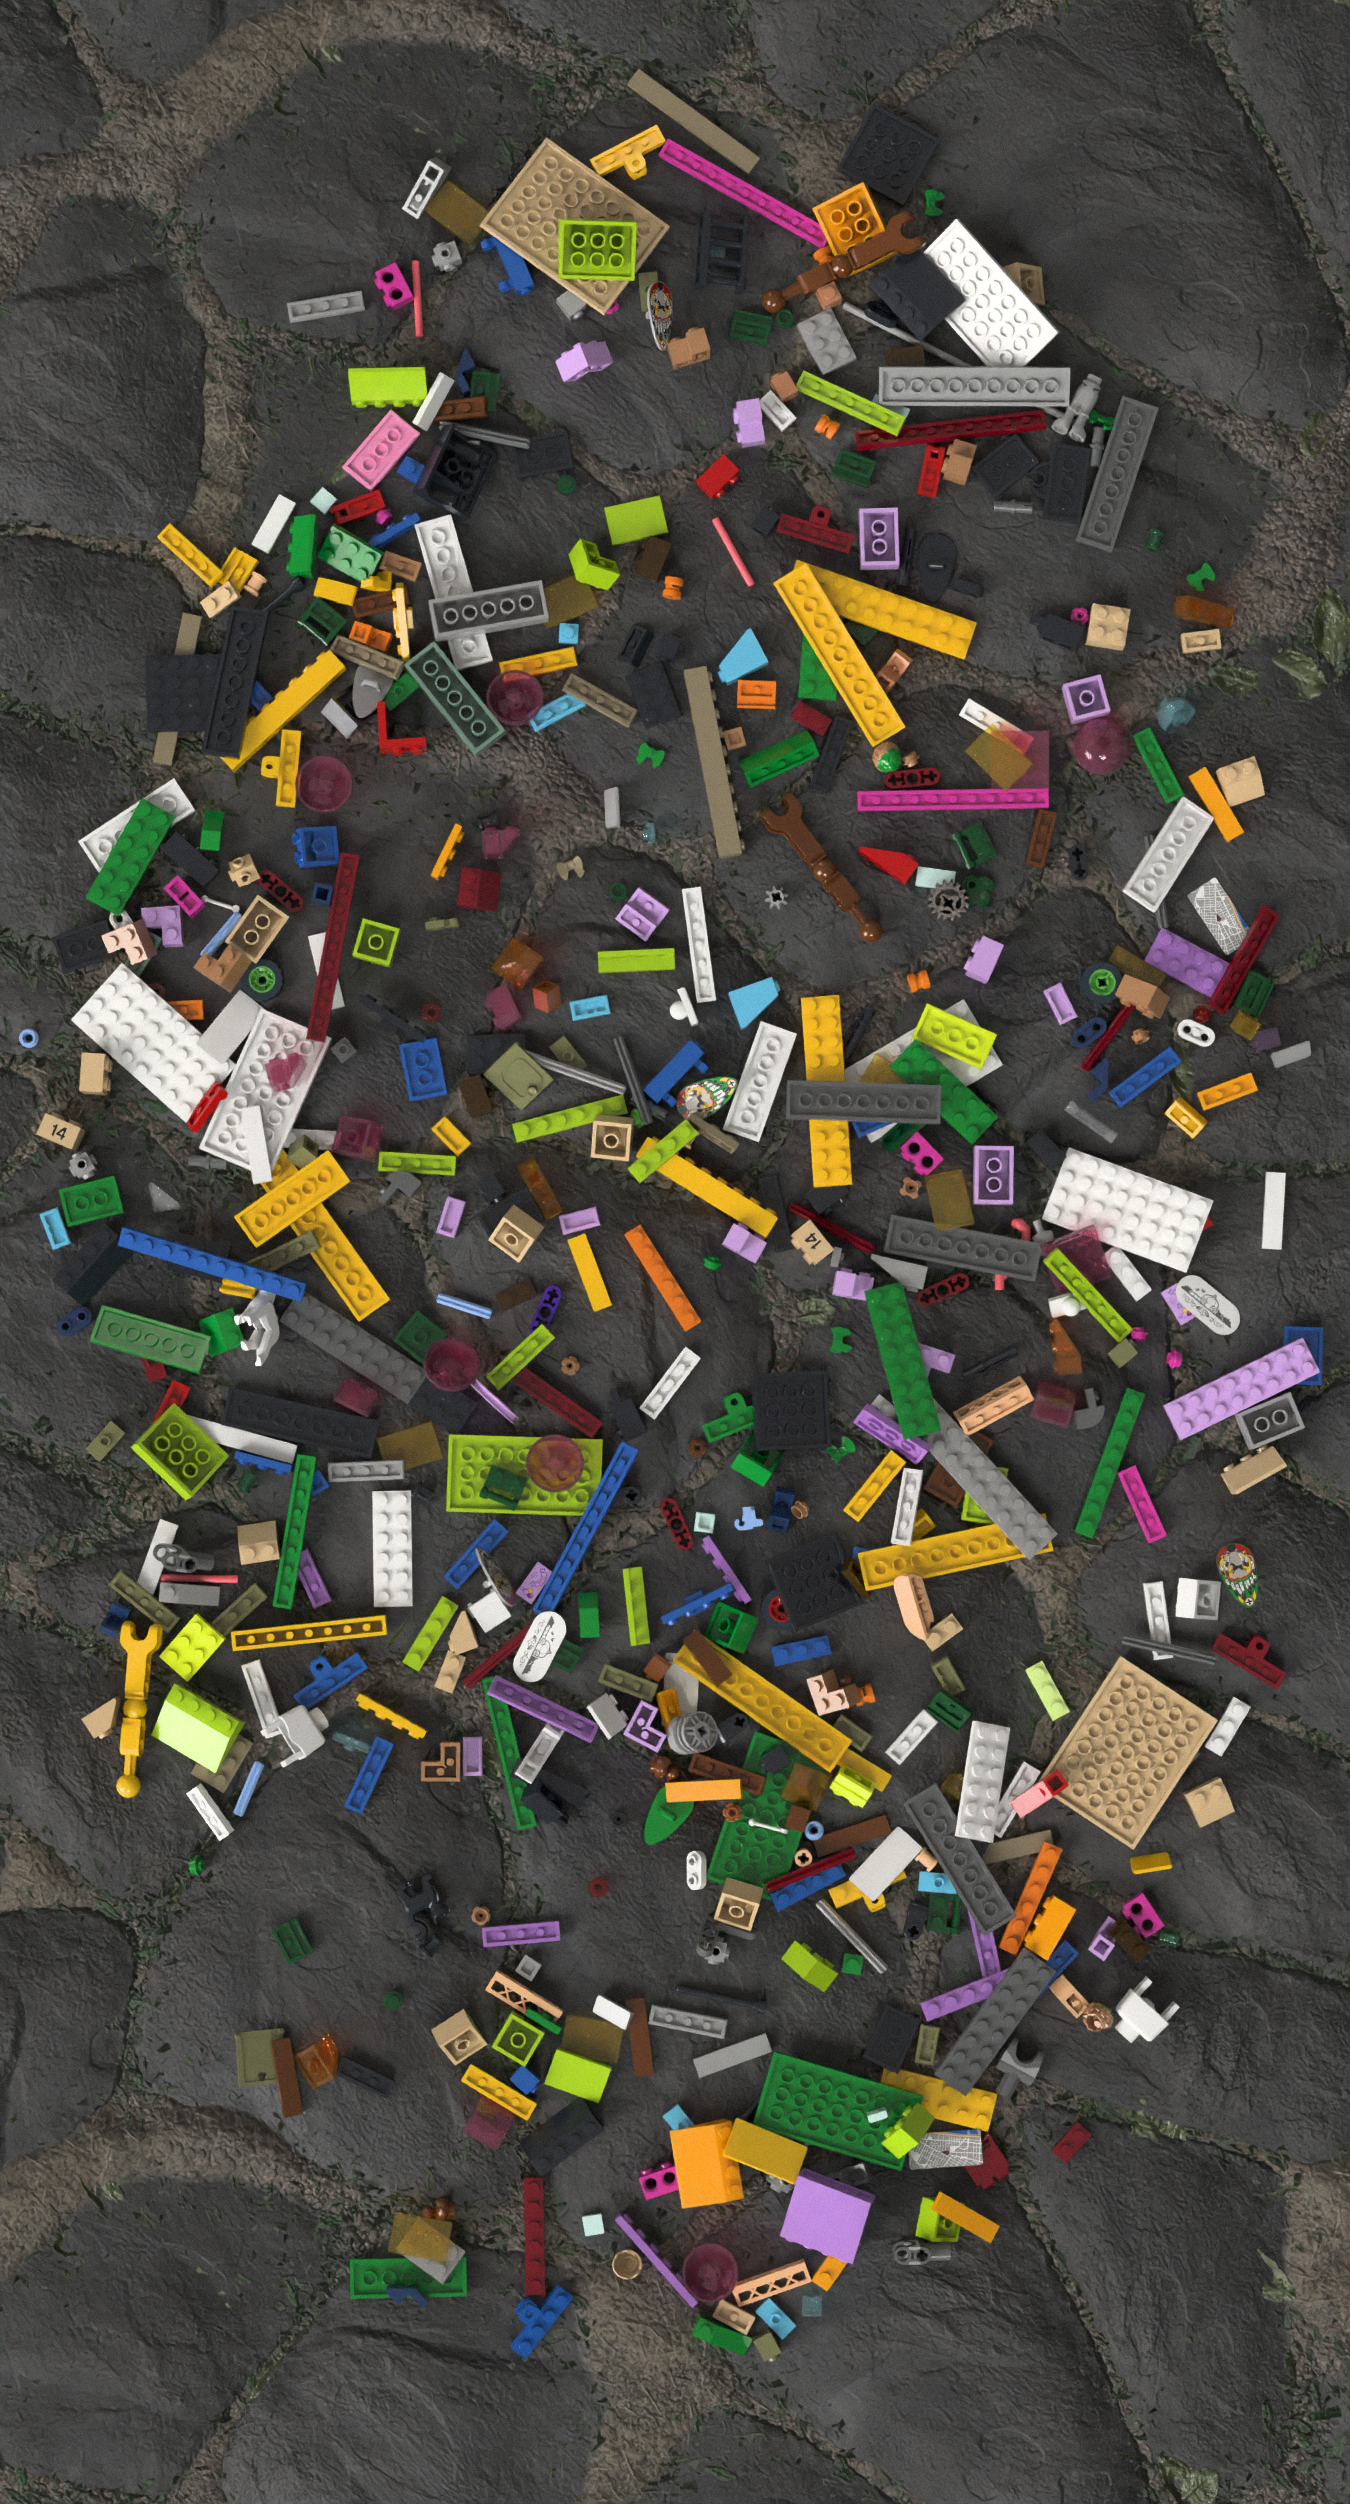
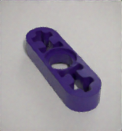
M549 1286L545 1290L530 1325V1334L534 1332L533 1327H537L540 1322L536 1321L537 1317L543 1321H548L547 1325L543 1323L548 1330L562 1297V1292L557 1286ZM556 1289V1293L559 1296L558 1298L554 1297L552 1300L555 1306L552 1307L550 1304L543 1303L545 1299L547 1301L550 1299L548 1292ZM545 1306L551 1309V1315L547 1318L540 1315L541 1308Z

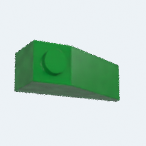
M702 2313L699 2314L692 2329L693 2336L745 2356L753 2337L745 2335Z

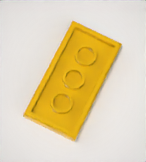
M736 2118L723 2156L794 2185L796 2184L808 2147Z

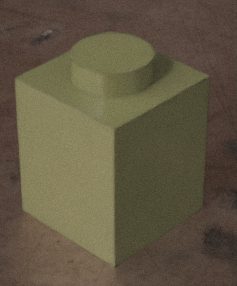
M304 1134L289 1146L287 1159L302 1169L317 1158L319 1145Z
M1125 1338L1108 1351L1107 1355L1118 1368H1121L1138 1354L1136 1351L1138 1347L1131 1339L1128 1341Z
M770 2328L753 2337V2342L764 2362L767 2360L771 2362L779 2357L781 2348Z

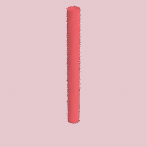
M415 260L412 261L416 337H423L419 261Z
M719 517L713 519L714 526L748 587H751L755 582Z
M161 1574V1582L238 1583V1575Z

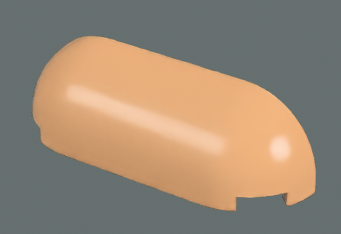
M914 1573L902 1574L894 1580V1590L904 1623L914 1636L927 1640L930 1635L927 1631L930 1629L931 1622H934V1617L923 1579Z

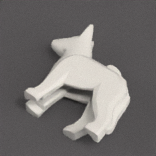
M260 1289L245 1311L234 1316L237 1325L247 1321L248 1325L253 1324L255 1328L248 1341L242 1340L240 1343L243 1350L256 1349V1366H261L265 1362L271 1347L277 1342L280 1334L278 1316L275 1314L273 1306L276 1294Z

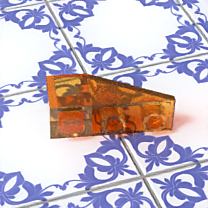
M1052 1318V1322H1049V1331L1054 1337V1341L1051 1342L1052 1353H1055L1056 1360L1053 1361L1054 1372H1057L1058 1376L1082 1373L1079 1351L1057 1318Z

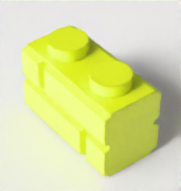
M843 1764L829 1788L832 1789L834 1794L843 1796L851 1804L863 1808L873 1793L876 1783Z

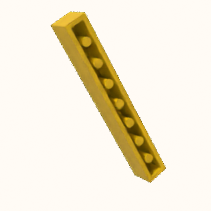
M330 650L327 652L323 651L316 658L317 662L313 665L309 664L302 671L304 674L299 678L295 677L292 679L285 691H279L271 704H265L257 717L252 716L247 721L240 760L220 757L234 773L346 671V667Z
M654 1136L652 1139L647 1137L636 1158H641L661 1140ZM679 1152L657 1169L661 1174L767 1238L778 1220L775 1211L768 1207L766 1210L759 1206L760 1202L752 1197L750 1199L743 1196L744 1192L736 1187L734 1189L726 1186L728 1182L720 1177L716 1180L710 1176L712 1172L704 1167L701 1169L694 1166L695 1162L690 1158L685 1157L683 1159L678 1156Z
M378 1615L232 1631L233 1651L387 1635V1616Z

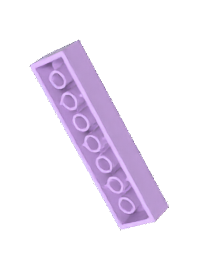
M1299 1338L1164 1404L1163 1407L1179 1440H1182L1318 1374L1320 1371L1304 1339Z

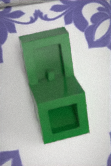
M205 811L200 849L220 851L225 812Z
M598 1592L579 1593L580 1638L600 1637Z

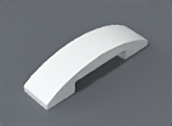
M547 1723L515 1774L531 1784L565 1731Z

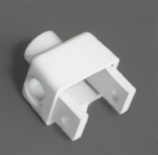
M299 1705L275 1718L274 1723L260 1732L265 1736L277 1728L280 1730L294 1753L280 1762L281 1766L285 1767L297 1759L301 1760L323 1745L325 1738L321 1731L326 1729L329 1724L319 1708H314L308 1712L305 1706Z
M1147 1976L1134 1990L1130 1988L1115 2008L1116 2012L1123 2018L1115 2026V2029L1130 2043L1139 2035L1147 2041H1152L1169 2025L1167 2021L1180 2008L1173 2001L1161 2015L1158 2014L1154 2004L1148 1998L1140 1996L1152 1983Z

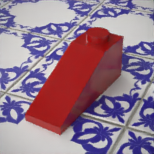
M860 847L858 853L903 885L907 883L919 865L916 863L917 859L911 854L905 855L904 853Z

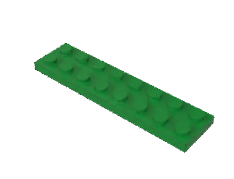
M902 1282L864 1291L903 1440L941 1431Z

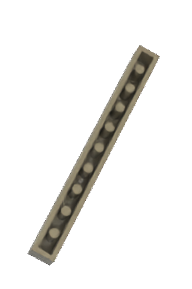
M706 666L684 670V678L719 859L742 855V850H745L743 838L739 839L738 831H741L740 820L735 818V813L738 810L736 801H732L731 794H734L733 783L728 782L727 775H731L729 764H725L724 761L727 752L725 745H721L720 738L724 737L722 726L718 727L717 719H720L718 708H714L713 701H716L715 690L710 688V682H713L711 670L707 671Z

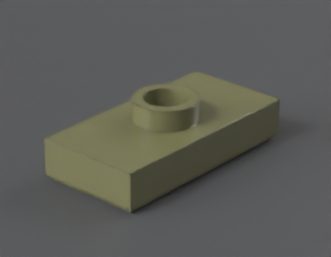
M657 272L638 273L641 312H648L647 292L653 282H658Z
M565 1036L549 1047L561 1063L581 1070L588 1066Z
M110 1421L85 1450L101 1462L126 1433L113 1421Z
M948 1656L930 1664L943 1689L955 1696L966 1690Z
M843 1714L838 1717L832 1726L851 1739V1745L861 1752L873 1737Z
M920 2024L914 2059L915 2063L934 2066L940 2026Z

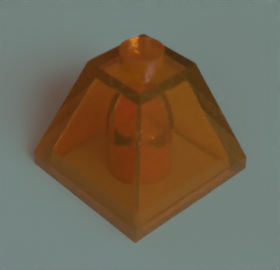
M512 938L491 969L522 991L542 964L544 958L522 942Z
M795 1761L781 1798L817 1812L831 1775Z
M328 2034L293 2056L294 2061L312 2089L323 2085L337 2076L338 2049Z

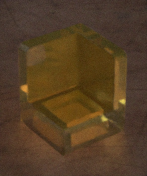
M949 1774L940 1790L953 1801H960L964 1776L961 1774Z

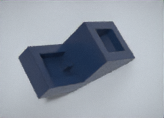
M467 349L463 351L455 374L456 382L464 397L470 395V388L464 376L472 373L473 370L476 371V366Z
M315 882L311 901L331 908L334 886Z
M1107 1058L1090 1072L1100 1083L1087 1096L1091 1102L1108 1088L1109 1061Z
M777 1486L767 1529L786 1533L796 1490Z
M118 1593L99 1630L116 1638L134 1605Z
M388 2285L385 2288V2292L397 2305L408 2295L422 2308L429 2302V2298L416 2285Z

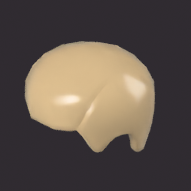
M630 2249L618 2252L612 2262L613 2271L616 2275L627 2280L638 2276L643 2267L640 2255Z

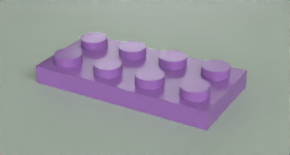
M1164 928L1160 929L1143 961L1210 998L1229 965L1228 962Z
M866 1404L853 1421L854 1424L916 1465L931 1447L921 1437L903 1440L899 1424L892 1417L885 1416L879 1412L878 1408L873 1405Z

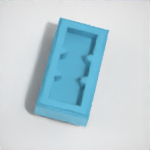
M607 995L569 1002L573 1021L611 1014Z
M58 1207L39 1214L53 1250L71 1244Z
M919 1872L918 1891L957 1894L946 1873Z
M676 2104L663 2115V2118L673 2130L694 2125L679 2104Z
M770 2297L755 2310L782 2340L796 2327V2324Z

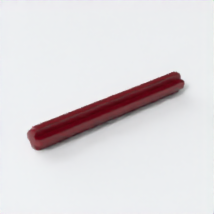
M1131 1004L1130 1007L1126 1005L1122 1007L1080 1065L1081 1069L1086 1072L1090 1071L1136 1006Z
M796 1202L790 1204L788 1210L807 1221L811 1220L814 1225L869 1254L874 1251L875 1244Z
M534 1620L463 1679L464 1685L467 1688L474 1686L521 1646Z
M849 1848L765 1882V1887L768 1892L775 1891L855 1859V1851L853 1848Z

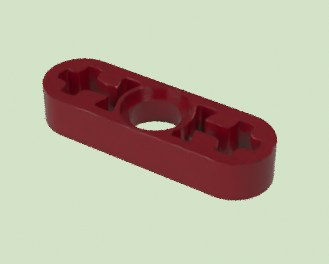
M932 767L893 771L886 775L885 785L890 790L934 786L939 782L940 773L936 768ZM921 772H923V776H928L929 772H932L933 775L937 776L936 778H934L933 782H930V779L926 778L923 779L924 783H920ZM904 774L905 785H901L902 781L896 782L895 786L888 782L891 776H895V779H901V775ZM909 774L917 775L918 781L915 784H910L907 781Z
M263 870L259 873L260 879H258V883L289 911L299 913L303 910V899L269 870ZM263 875H271L270 880L275 884L272 890L269 889L272 886L268 882L262 883ZM280 886L286 888V894L283 897L276 895V889ZM290 893L293 894V895L290 896V897H291L294 901L300 900V901H299V905H300L299 908H297V907L291 908V907H292V903H291L289 900H287L286 903L283 902L284 900H286V899L289 897Z
M963 1273L951 1276L920 1291L917 1295V1302L922 1307L933 1305L966 1289L969 1285V1279ZM957 1277H960V1279L964 1278L963 1287L957 1285L953 1287L956 1291L952 1292V1288L947 1281L951 1280V1284L957 1281ZM939 1285H946L948 1287V1293L945 1296L938 1294L937 1288ZM934 1288V1293L938 1299L935 1300L932 1297L928 1299V1304L925 1301L921 1302L922 1294L929 1295L932 1293L930 1289Z
M666 1498L660 1504L662 1514L677 1547L683 1551L689 1550L693 1545L689 1529L677 1502L672 1498ZM666 1501L674 1503L672 1510L674 1513L676 1511L679 1513V1515L673 1516L669 1520L667 1515H670V1513L663 1508L666 1506ZM677 1518L682 1521V1527L679 1530L671 1527L673 1519ZM686 1529L687 1533H683L686 1539H690L688 1546H680L681 1537L680 1535L675 1537L674 1533H679Z

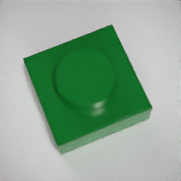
M844 1952L841 1972L861 1975L864 1956Z

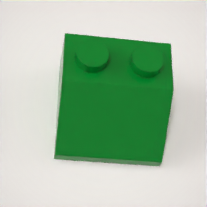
M230 1308L198 1321L202 1333L212 1337L208 1349L211 1357L241 1347L240 1342L246 1340L241 1324L237 1325L235 1323L234 1316L237 1315L235 1308Z
M752 1430L731 1468L764 1487L785 1450L755 1451L754 1430Z
M718 1601L704 1637L744 1654L759 1618Z

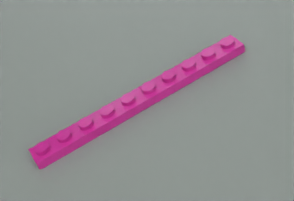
M667 139L659 153L661 159L817 247L823 248L826 246L828 241L819 223L674 141Z
M1049 788L858 791L857 805L858 811L1049 808Z

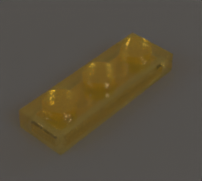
M1119 945L1116 946L1107 961L1127 975L1158 988L1166 977V974Z

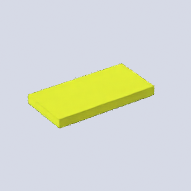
M927 1003L911 1039H917L926 1046L982 1070L997 1034Z

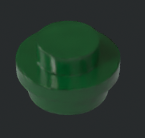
M782 309L776 313L775 322L781 328H789L794 322V315L790 310Z
M563 475L557 481V488L563 494H570L576 488V481L570 475Z
M615 882L609 887V896L613 900L622 901L626 898L628 889L624 883Z
M390 1991L384 1997V2004L389 2010H398L403 2004V1997L397 1991Z

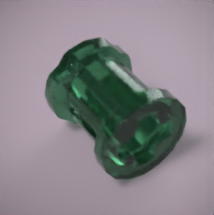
M1150 529V535L1147 544L1144 545V549L1160 553L1161 549L1159 547L1162 538L1166 534L1156 529Z
M244 1469L243 1476L235 1486L250 1493L254 1481L259 1476Z
M1162 1927L1158 1933L1157 1943L1172 1945L1176 1949L1180 1932H1172Z

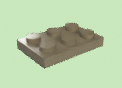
M238 1734L217 1773L197 1763L191 1774L225 1793L254 1742Z

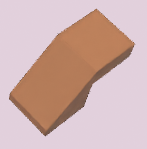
M900 649L893 653L886 665L876 675V679L885 694L891 690L913 661Z

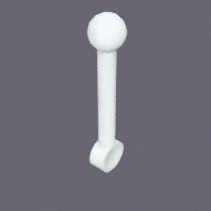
M206 895L201 897L203 903H213L231 909L233 912L240 911L237 905L231 906L209 899Z
M753 1818L748 1821L750 1826L757 1825L785 1834L788 1833L787 1829L757 1822Z

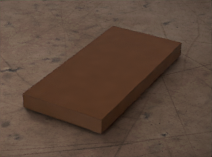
M978 1431L968 1436L985 1455H987L994 1443V1440ZM939 1462L923 1487L926 1491L956 1508L965 1494V1490Z

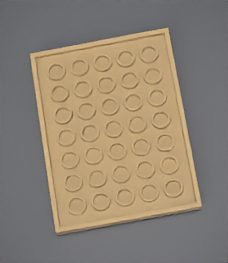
M547 137L480 224L481 228L602 315L606 314L630 281L558 278L559 217L635 220L637 222L635 274L670 228L665 222Z
M1120 1656L1039 1781L1057 1768L1069 1786L1054 1797L1134 1850L1218 1720Z

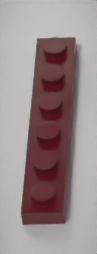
M1263 905L1207 1003L1208 1006L1220 1014L1224 1015L1280 917L1279 914L1269 907Z
M526 1367L511 1379L513 1383L591 1438H593L603 1422Z
M543 2176L524 2177L526 2295H545Z

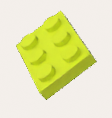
M197 1613L159 1657L188 1682L226 1638Z

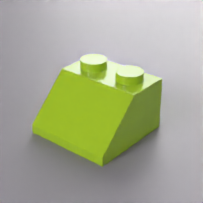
M923 2197L916 2236L932 2242H958L961 2226L931 2210L936 2197Z

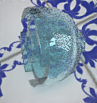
M1166 698L1160 703V708L1157 712V722L1166 734H1172L1179 730L1177 728L1178 725L1183 722L1186 725L1193 718L1195 708L1185 698Z

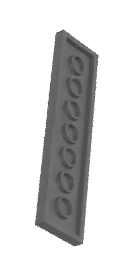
M1122 396L1075 541L1112 553L1159 407Z
M787 1080L786 1119L940 1124L941 1085Z
M891 1215L884 1253L1035 1282L1042 1244Z
M306 1292L301 1302L296 1300L291 1302L280 1319V1322L407 1404L410 1403L429 1371Z
M936 1783L903 1802V1805L983 1936L1015 1918L1017 1915L971 1840L955 1836L957 1817Z
M1023 1948L936 2068L934 2075L966 2096L1056 1973V1969L1026 1948Z

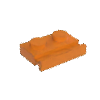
M738 679L737 708L775 709L776 681Z

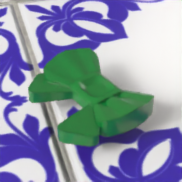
M933 189L925 191L924 195L927 200L924 214L929 217H938L943 211L935 206V201L943 200L945 196L942 192Z
M1092 409L1089 421L1091 423L1099 421V425L1103 423L1104 430H1110L1114 424L1115 417H1105L1100 415L1095 409Z
M1204 563L1202 568L1195 574L1187 575L1189 584L1192 587H1196L1195 590L1200 592L1204 591L1202 579L1207 578L1215 581V573H1213L1212 568L1207 563Z
M643 743L639 748V756L636 759L638 764L641 765L646 757L651 758L652 766L655 769L663 761L665 752L663 750L656 751L649 748L647 743Z
M832 1327L831 1331L834 1336L833 1344L830 1346L829 1351L848 1353L852 1347L842 1343L843 1337L851 1334V1331L843 1327Z
M845 1436L841 1437L842 1446L837 1449L832 1443L831 1447H827L830 1457L836 1463H839L841 1457L856 1451L854 1443Z

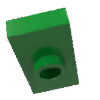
M405 673L392 684L382 702L385 701L386 707L392 712L420 687L408 673Z
M530 2006L527 2008L525 2016L553 2033L559 2034L562 2026L551 2020L552 2016L545 2011L540 2013Z

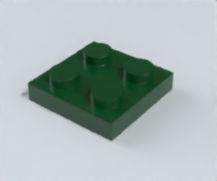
M417 1310L393 1340L424 1364L447 1334Z

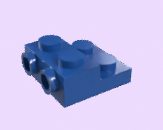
M336 826L303 827L295 830L296 833H293V844L297 845V852H295L294 858L295 863L299 864V868L339 865L340 858Z

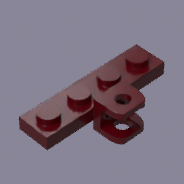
M818 505L812 509L809 521L781 513L776 529L777 533L849 554L854 538L852 534L827 527L830 520V510ZM819 512H822L824 514V517L818 518L817 514Z
M1220 1632L1210 1648L1276 1690L1287 1672L1264 1659L1270 1644L1267 1639L1257 1633L1250 1637L1244 1647ZM1258 1642L1262 1643L1260 1647H1256Z

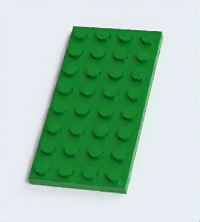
M755 1731L742 1769L765 1776L767 1780L761 1796L742 1790L743 1798L731 1800V1803L738 1804L741 1807L742 1815L739 1820H734V1822H729L725 1818L706 1879L724 1884L726 1877L764 1888L762 1898L771 1900L768 1894L770 1892L767 1891L765 1882L789 1873L802 1832L785 1827L791 1805L793 1803L811 1809L824 1768L787 1742ZM780 1743L791 1759V1762L773 1775L770 1771L766 1773L760 1765V1761H762L760 1756ZM753 1818L757 1822L787 1829L788 1833L785 1834L757 1825L750 1826L748 1821Z
M774 2051L753 2125L772 2133L901 2171L906 2154L898 2159L881 2143L885 2139L884 2133L890 2126L894 2128L896 2122L899 2119H903L902 2113L909 2105L911 2107L916 2103L921 2105L923 2095ZM883 2107L886 2108L887 2118L869 2123L867 2112Z

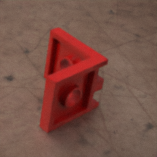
M385 701L377 702L379 742L382 754L393 753V756H403L405 752H412L413 755L424 754V751H428L426 737L389 739L387 707Z

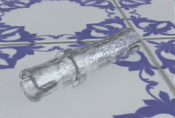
M1072 1100L1064 1109L1078 1119L1077 1122H1082L1110 1144L1118 1135V1133L1089 1114L1087 1109H1082Z

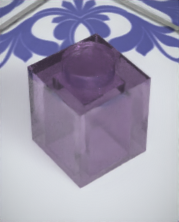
M1277 1027L1254 1032L1252 1034L1253 1037L1250 1038L1252 1048H1256V1052L1281 1046Z

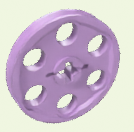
M476 1379L475 1384H471L481 1396L512 1424H514L513 1420L515 1418H519L478 1379Z

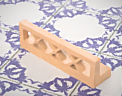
M1018 1376L954 1411L953 1414L962 1430L969 1436L1033 1401L1034 1398L1027 1384L1021 1376Z
M498 1969L485 1989L524 2014L526 2012L525 2002L529 2001L537 2005L538 2012L547 2011L554 2015L553 2021L555 2022L563 2013L562 2008ZM495 1980L504 1985L505 1991L497 1992L491 1988ZM514 1991L521 1995L522 2000L517 2002L511 2001L508 1992Z
M801 2259L731 2284V2289L738 2307L812 2281L805 2260ZM804 2271L806 2279L800 2281L792 2278L793 2274ZM785 2277L788 2279L783 2287L774 2284L776 2280ZM764 2284L770 2285L766 2293L762 2294L756 2291V2288ZM747 2290L751 2291L749 2299L740 2300L739 2293Z

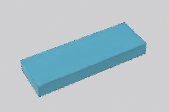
M565 694L527 714V717L535 732H538L580 710L586 704L569 694Z

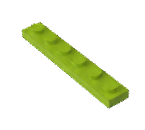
M804 370L796 384L798 391L895 436L899 435L906 421V417Z
M623 1095L514 1123L512 1126L516 1141L519 1143L593 1123L596 1114L620 1116L628 1114Z
M1055 1248L1043 1260L1046 1266L1117 1342L1120 1343L1133 1330L1058 1248Z

